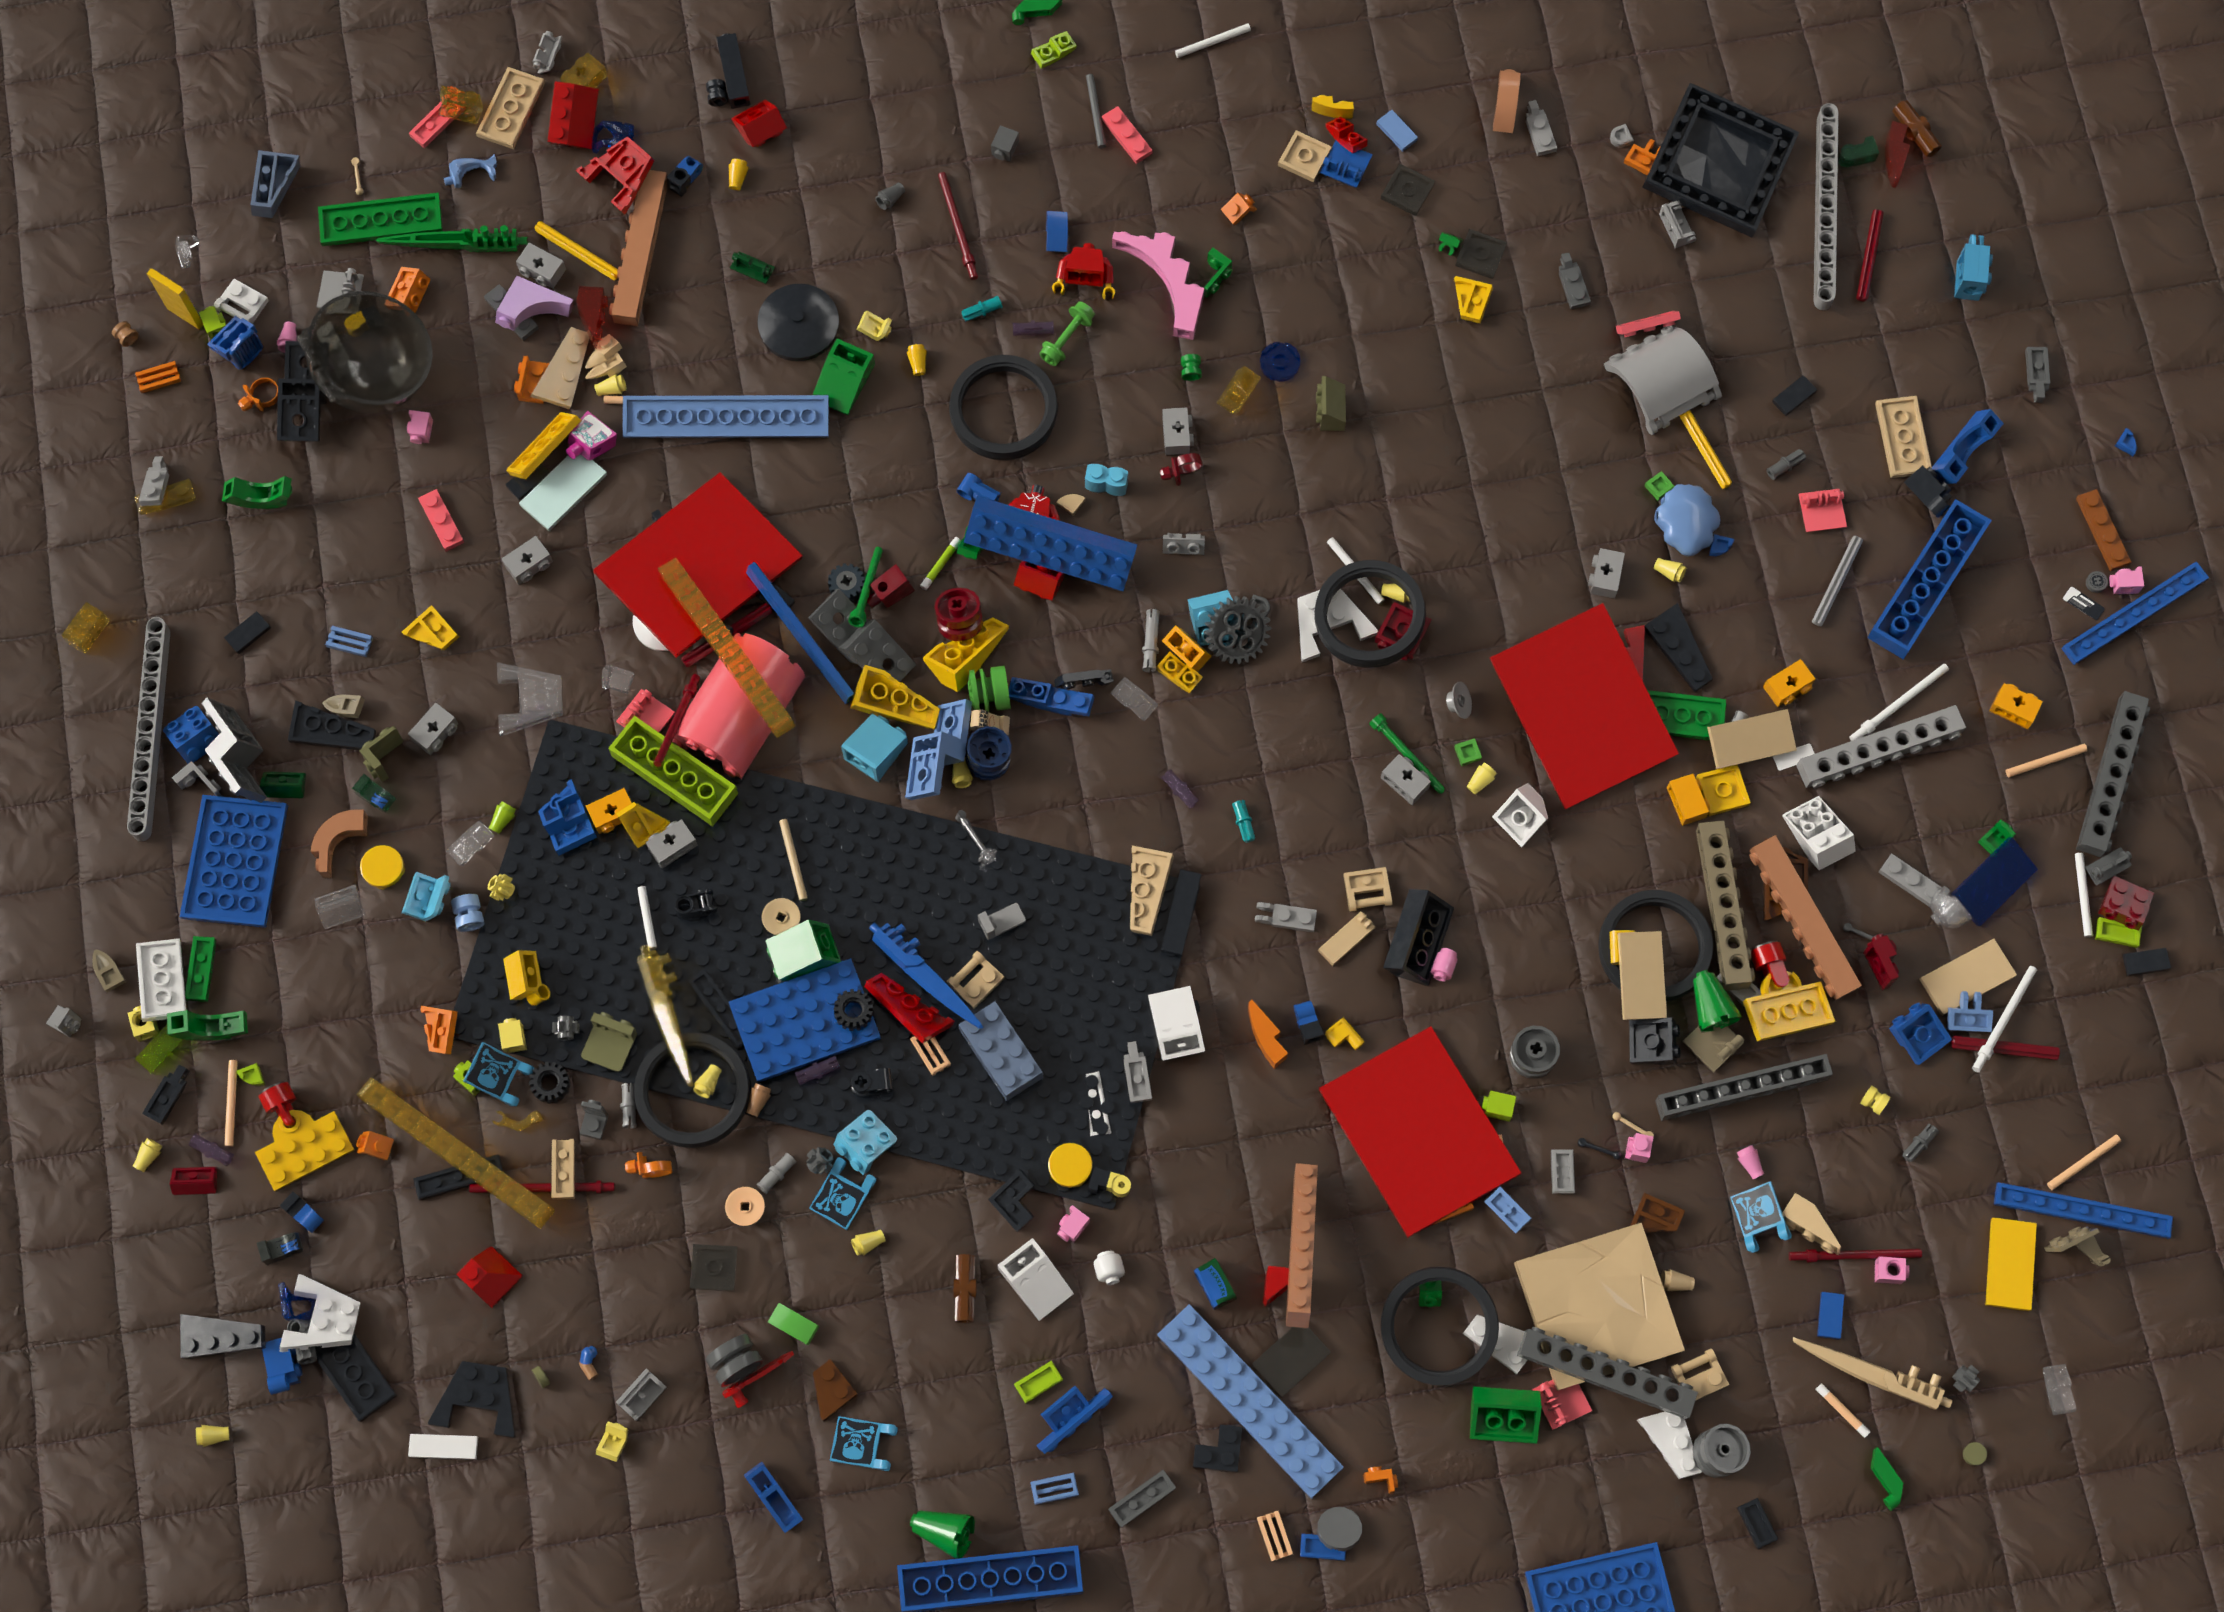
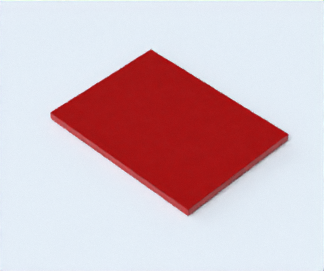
M719 472L594 568L593 573L676 658L760 592L746 574L750 564L755 562L772 583L802 559V554Z
M1603 603L1489 658L1564 809L1576 805L1679 754Z
M1431 1026L1319 1088L1321 1095L1407 1238L1521 1175L1520 1169Z

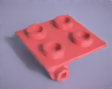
M1832 489L1798 494L1806 532L1847 528L1842 499H1844L1843 491Z
M641 689L616 722L625 728L630 720L636 716L660 733L675 712L652 697L650 691Z
M1551 1380L1532 1389L1533 1391H1540L1542 1410L1552 1430L1592 1411L1579 1384L1557 1391L1554 1381Z

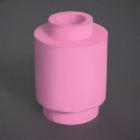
M1441 948L1440 952L1437 953L1431 969V973L1436 980L1445 982L1452 978L1458 960L1455 951Z

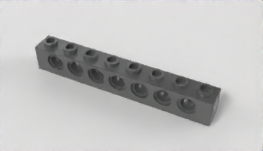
M2124 691L2119 697L2076 850L2101 857L2105 852H2109L2111 848V832H2115L2118 821L2115 820L2116 814L2121 812L2123 802L2120 800L2122 794L2125 795L2129 785L2126 779L2128 775H2131L2134 764L2131 761L2133 756L2135 757L2138 753L2139 744H2137L2138 737H2142L2145 726L2142 725L2143 719L2147 718L2150 707L2147 706L2148 698ZM2127 714L2132 715L2135 721L2129 720ZM2121 733L2127 734L2130 740L2124 739ZM2116 752L2123 754L2124 759L2119 758ZM2111 771L2116 772L2119 778L2113 777ZM2105 790L2111 791L2113 793V797H2109L2105 793ZM2100 809L2105 810L2108 816H2103L2100 813ZM2094 828L2100 829L2103 835L2096 834Z
M1827 1054L1660 1094L1655 1102L1661 1121L1827 1081L1833 1073Z
M1532 1327V1330H1525L1517 1356L1681 1418H1690L1698 1392L1692 1390L1693 1386L1680 1382V1385L1672 1383V1378L1659 1374V1377L1650 1374V1370L1643 1367L1632 1368L1629 1366V1362L1622 1359H1617L1616 1361L1608 1359L1609 1355L1600 1351L1592 1353L1587 1351L1588 1347L1582 1344H1568L1566 1339L1561 1336L1553 1335L1552 1338L1544 1335L1545 1331ZM1541 1342L1549 1345L1550 1351L1548 1354H1543L1540 1351L1539 1345ZM1562 1350H1567L1570 1353L1571 1359L1569 1362L1561 1359L1560 1353ZM1583 1358H1588L1592 1362L1590 1370L1582 1367L1581 1362ZM1604 1366L1612 1368L1613 1375L1611 1378L1604 1376ZM1625 1374L1633 1376L1634 1383L1632 1386L1624 1382ZM1647 1382H1652L1655 1385V1392L1653 1394L1646 1391L1645 1384ZM1669 1389L1676 1393V1400L1674 1402L1669 1401L1666 1397Z

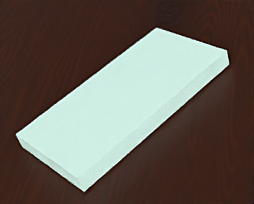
M581 454L575 459L567 456L519 502V505L550 531L607 476V472L593 460H587Z

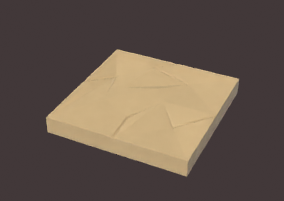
M1642 1223L1544 1252L1514 1263L1536 1328L1544 1330V1335L1552 1338L1553 1335L1561 1336L1566 1339L1568 1344H1582L1588 1347L1587 1351L1606 1353L1609 1355L1608 1359L1614 1361L1617 1359L1625 1360L1630 1363V1367L1685 1351ZM1541 1342L1544 1354H1548L1550 1351L1549 1345ZM1567 1350L1561 1351V1359L1569 1362L1571 1359L1570 1353ZM1582 1359V1367L1590 1370L1592 1367L1590 1359ZM1604 1366V1376L1613 1373L1611 1367ZM1549 1368L1557 1391L1585 1382Z

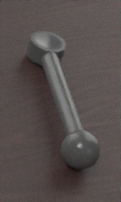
M1846 923L1843 926V930L1847 933L1851 931L1870 940L1874 937L1852 928L1850 923Z

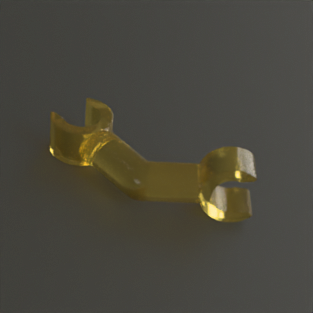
M536 1110L530 1113L527 1118L517 1122L508 1118L503 1112L496 1111L499 1115H502L503 1119L501 1122L493 1120L492 1122L499 1127L506 1126L516 1131H522L530 1125L541 1122L543 1118L540 1112Z

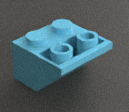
M1228 590L1187 599L1196 639L1201 646L1211 644L1205 641L1209 636L1204 633L1205 630L1209 629L1205 622H1211L1212 620L1208 617V614H1215L1213 607L1219 609L1220 601L1223 604H1227V598L1233 601ZM1231 614L1227 618V622H1231L1233 620L1234 614ZM1229 634L1225 635L1222 641L1228 640Z

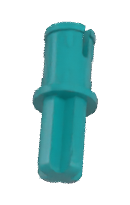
M998 296L984 302L978 301V304L962 310V317L965 321H969L982 315L986 316V313L1002 308V304Z
M1245 800L1232 803L1237 819L1235 823L1240 828L1243 841L1246 843L1254 841L1255 835L1251 825L1252 818L1249 817Z

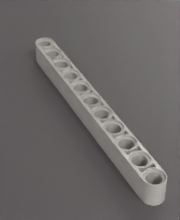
M1826 103L1821 107L1816 126L1814 305L1819 310L1829 309L1836 295L1838 108L1831 103ZM1821 259H1826L1829 263H1825ZM1821 278H1827L1829 281H1824ZM1821 296H1826L1829 300H1825Z
M160 617L151 618L146 625L127 822L129 833L137 841L149 839L153 825L170 643V629ZM162 626V629L159 632H155V629L157 627ZM161 646L157 652H153L155 647ZM154 666H159L156 671L151 672ZM152 686H157L154 691L149 692ZM155 705L152 711L147 712L150 706ZM153 725V728L150 731L145 732V729L148 726ZM147 745H151L150 750L143 752ZM149 765L147 771L141 772L144 766ZM147 785L145 791L139 792L142 786ZM146 806L144 811L137 812L139 807ZM144 826L141 832L135 833L137 827Z

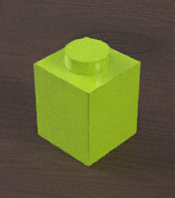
M1490 1091L1488 1097L1484 1096L1482 1109H1485L1487 1117L1510 1122L1516 1096Z

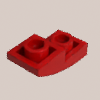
M1337 117L1326 123V128L1330 134L1351 153L1367 147L1368 139L1354 132V124L1345 118Z

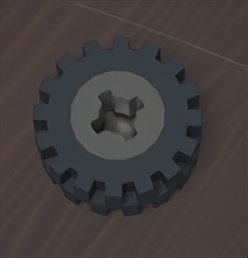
M844 563L842 567L838 565L836 570L832 569L831 575L829 574L828 577L830 593L832 594L836 589H840L852 603L855 602V599L859 600L865 582L864 574L860 571V568L854 567L853 564L847 566Z

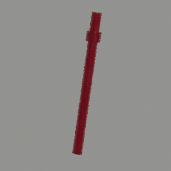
M941 172L938 174L963 254L962 261L964 267H967L970 280H976L978 275L975 268L974 255L970 253L946 173Z
M697 674L692 675L689 684L683 690L682 700L653 762L656 767L662 766L690 700L695 697L696 687L700 680V676Z
M1806 1249L1805 1252H1789V1261L1806 1260L1807 1263L1817 1262V1260L1877 1259L1878 1257L1922 1258L1921 1249L1840 1251L1839 1255L1834 1252L1830 1254L1826 1251H1817L1816 1249Z

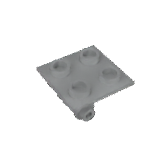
M348 268V271L345 273L324 270L317 308L350 312L357 311L364 275L357 274L353 268Z

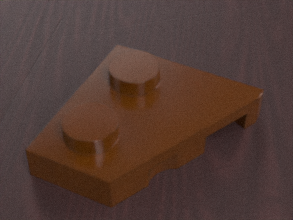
M1643 1193L1630 1226L1642 1223L1645 1232L1677 1231L1685 1210Z
M831 1359L813 1372L820 1416L824 1422L855 1398L857 1393Z

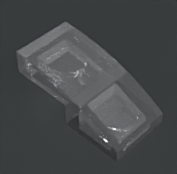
M1125 677L1111 692L1125 707H1129L1143 721L1158 706L1149 695Z
M478 821L464 832L446 852L460 866H464L476 851H481L495 835L482 821Z
M2066 1364L2044 1367L2045 1385L2053 1415L2075 1412L2077 1408L2070 1389L2072 1383Z

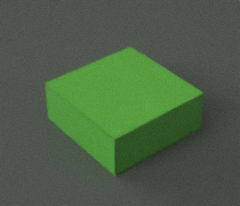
M1662 471L1645 483V487L1657 501L1675 487Z
M1475 738L1454 746L1461 766L1482 759Z

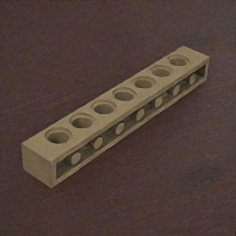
M1724 821L1699 823L1696 835L1722 986L1725 991L1749 989L1752 981L1755 979L1753 968H1750L1749 965L1751 960L1750 948H1746L1745 940H1747L1746 927L1743 928L1742 925L1744 912L1742 907L1739 908L1740 889L1735 885L1737 872L1735 867L1732 868L1733 849L1732 847L1729 848L1728 840H1730L1729 828H1725ZM1711 843H1718L1720 848H1714ZM1719 862L1724 867L1718 868L1714 865V863ZM1723 882L1727 885V888H1721L1717 883ZM1727 902L1731 908H1724L1721 903ZM1730 922L1734 925V928H1728L1724 923ZM1733 942L1738 948L1733 949L1729 947L1728 943ZM1736 962L1740 964L1741 969L1734 968L1731 963Z

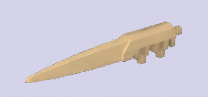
M1793 1337L1794 1343L1832 1366L1878 1388L1934 1410L1939 1405L1950 1408L1952 1404L1951 1399L1943 1397L1945 1390L1938 1387L1941 1380L1940 1375L1933 1373L1930 1383L1924 1382L1921 1379H1916L1920 1368L1912 1365L1908 1375L1898 1371L1895 1376L1891 1370Z

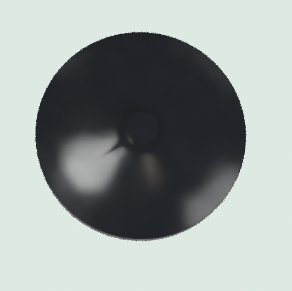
M790 284L775 290L763 302L758 314V330L764 345L776 356L790 361H806L820 356L834 343L839 331V315L835 303L823 290L808 284Z

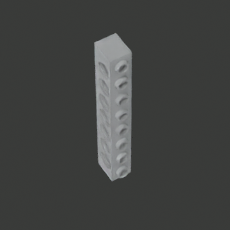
M1954 705L1801 758L1796 766L1805 787L1813 786V788L1823 786L1825 781L1831 779L1838 781L1848 773L1858 774L1864 771L1866 767H1878L1886 760H1898L1903 757V754L1909 752L1911 754L1918 753L1923 750V747L1929 745L1931 748L1936 747L1946 739L1950 741L1956 740L1962 736L1961 734L1966 726L1957 706ZM1936 725H1941L1945 731H1939ZM1916 732H1922L1925 738H1920ZM1897 739H1903L1906 745L1899 744ZM1877 745L1884 746L1887 751H1880ZM1858 752L1865 753L1867 758H1861ZM1838 759L1846 760L1848 765L1840 764ZM1819 766L1827 767L1828 772H1822Z

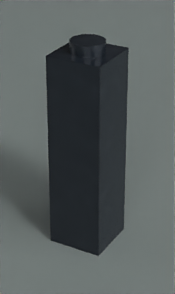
M726 33L718 36L716 39L731 109L750 106L751 103L736 33Z

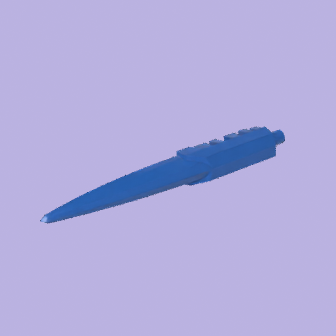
M876 923L870 926L869 929L874 933L872 939L874 943L905 973L957 1015L977 1028H984L956 993L918 955L915 948L920 945L919 940L913 938L906 943L903 941L901 934L906 929L902 924L892 929L888 923L881 928Z

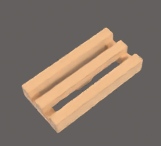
M915 1036L910 1038L932 1076L951 1066L950 1061L935 1037L930 1040L944 1063L940 1064L927 1041L923 1043L937 1066L935 1068L932 1067L918 1044V1039Z
M1279 1511L1257 1517L1271 1562L1293 1555ZM1274 1517L1276 1518L1287 1551L1284 1553L1271 1519ZM1265 1520L1268 1522L1278 1555H1274L1263 1523Z

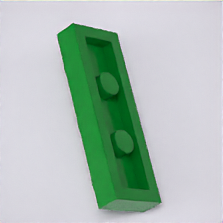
M193 936L185 990L186 1001L208 1002L217 941L215 937Z

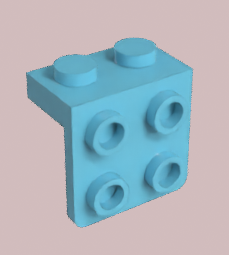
M416 872L402 913L425 922L436 917L437 914L440 915L444 907L442 902L443 896L448 893L451 885L448 882L449 876L444 875L435 879Z
M866 1110L837 1134L833 1145L841 1156H845L849 1160L854 1170L864 1175L870 1170L873 1161L896 1143L897 1137L872 1111Z

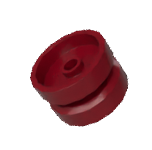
M957 587L941 593L936 599L934 607L939 632L943 637L951 641H965L975 637L982 630L983 617L980 600L974 591Z

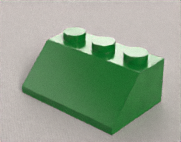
M1473 1387L1470 1439L1537 1444L1542 1409L1540 1391Z

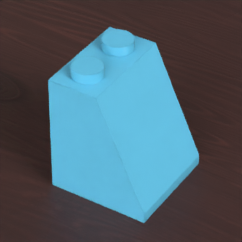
M872 713L842 744L841 748L844 760L879 782L908 741L906 733L901 728L892 727L886 718L881 715L877 717Z

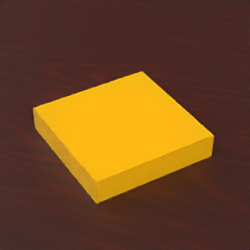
M1738 764L1701 773L1696 776V779H1699L1702 785V796L1707 798L1710 805L1709 816L1750 805L1751 802Z

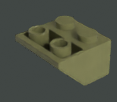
M1322 376L1321 384H1317L1316 423H1320V431H1345V384L1327 376Z

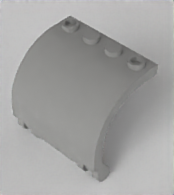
M1667 326L1661 329V333L1646 337L1641 344L1629 346L1626 352L1615 354L1609 358V361L1604 363L1606 371L1619 375L1634 393L1645 416L1647 431L1651 435L1657 433L1660 428L1670 426V420L1701 404L1704 407L1710 404L1711 400H1717L1722 397L1718 386L1719 382L1709 359L1697 341L1681 328Z

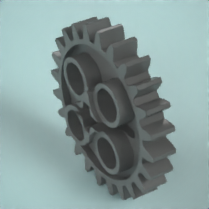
M1235 596L1234 602L1227 598V604H1223L1220 601L1219 609L1213 607L1215 614H1208V617L1212 619L1211 622H1205V625L1209 627V629L1204 631L1209 636L1205 641L1211 643L1208 648L1211 651L1214 650L1213 654L1216 657L1220 656L1219 659L1222 661L1227 659L1230 664L1233 663L1234 659L1236 663L1240 664L1242 658L1244 661L1249 662L1250 655L1255 659L1256 651L1263 652L1260 646L1268 645L1264 639L1271 637L1266 633V631L1272 629L1269 625H1266L1271 621L1268 617H1264L1267 611L1261 610L1263 606L1259 603L1256 604V601L1250 599L1248 602V598L1243 596L1242 600ZM1231 614H1234L1233 620L1231 622H1227V618ZM1253 618L1252 624L1247 626V621ZM1229 634L1228 640L1226 642H1222V638L1225 635ZM1248 638L1247 644L1242 646V641Z

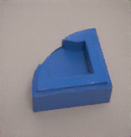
M2126 428L2115 447L2133 456L2137 450L2134 434Z
M1714 534L1709 556H1720L1726 553L1732 547L1734 539Z

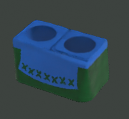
M1216 1258L1194 1270V1274L1214 1310L1237 1300Z

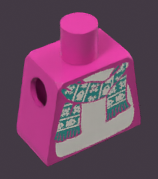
M587 411L582 416V421L569 433L568 444L570 447L566 449V452L572 459L581 454L587 460H593L616 446L617 433Z

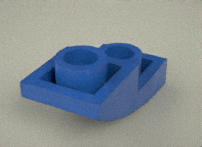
M1047 211L1046 251L1067 252V212Z

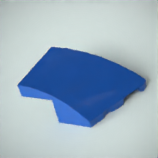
M572 779L567 782V787L559 795L556 793L538 811L543 826L550 835L558 856L597 838L589 815Z

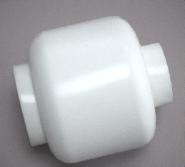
M1105 1251L1097 1255V1259L1094 1261L1097 1279L1100 1282H1106L1107 1285L1119 1283V1279L1125 1274L1121 1256L1114 1253V1251Z

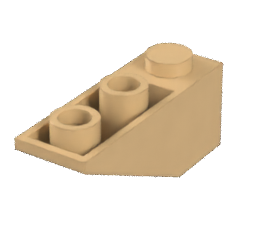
M1795 1193L1783 1211L1788 1228L1792 1231L1796 1229L1801 1232L1802 1236L1810 1242L1816 1241L1821 1244V1248L1830 1254L1834 1252L1839 1255L1841 1245L1815 1204Z

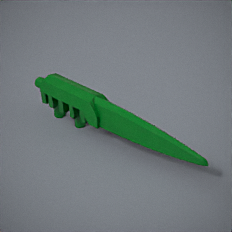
M484 225L480 227L481 233H479L478 229H474V231L471 229H461V231L412 233L376 239L378 243L435 249H464L470 252L518 251V245H528V237H518L517 229H512V233H510L506 225L500 227L501 233L498 228H494V233H490L488 227Z

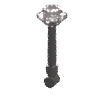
M960 810L955 819L961 822L963 828L967 830L981 850L978 861L985 864L992 863L996 859L995 854L997 850L985 848L972 828L970 821L965 817L966 812Z

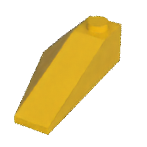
M992 617L983 622L982 630L975 637L965 641H951L947 644L942 642L923 657V661L941 684L958 692L967 684L969 670H974L976 674L1008 631L1009 625Z
M864 665L850 707L851 709L868 714L873 713L876 716L881 715L884 718L935 729L940 711L938 707L921 695L913 692L904 683L893 678L888 672L868 665Z

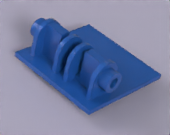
M1335 140L1328 157H1325L1323 161L1324 165L1320 173L1357 188L1373 154L1363 150L1351 153Z

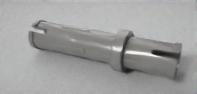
M1151 609L1146 611L1145 646L1142 647L1144 654L1143 671L1150 672L1151 668V671L1155 672L1156 655L1159 653L1157 639L1160 611L1152 609L1151 613Z

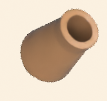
M755 1083L754 1087H751L746 1113L758 1117L760 1111L771 1097V1089Z

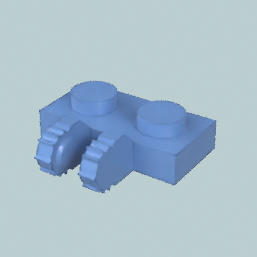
M1962 991L1960 994V1008L1948 1007V1030L1992 1032L1993 1010L1981 1009L1982 994L1980 992L1974 993V1009L1968 1008L1969 996L1967 991Z

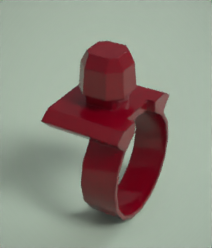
M1189 453L1177 458H1171L1172 467L1169 468L1167 466L1160 469L1161 479L1172 480L1171 478L1175 477L1176 485H1181L1180 474L1192 473L1202 468L1201 456L1197 453Z

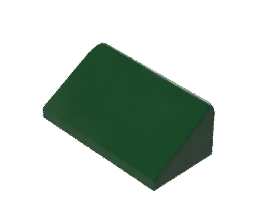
M263 772L259 786L267 798H303L306 773Z

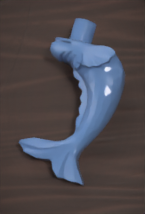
M495 154L488 160L474 158L453 160L449 163L450 177L444 178L445 186L454 184L455 188H461L464 174L479 167L484 168L488 172L489 177L495 181V168L497 166Z

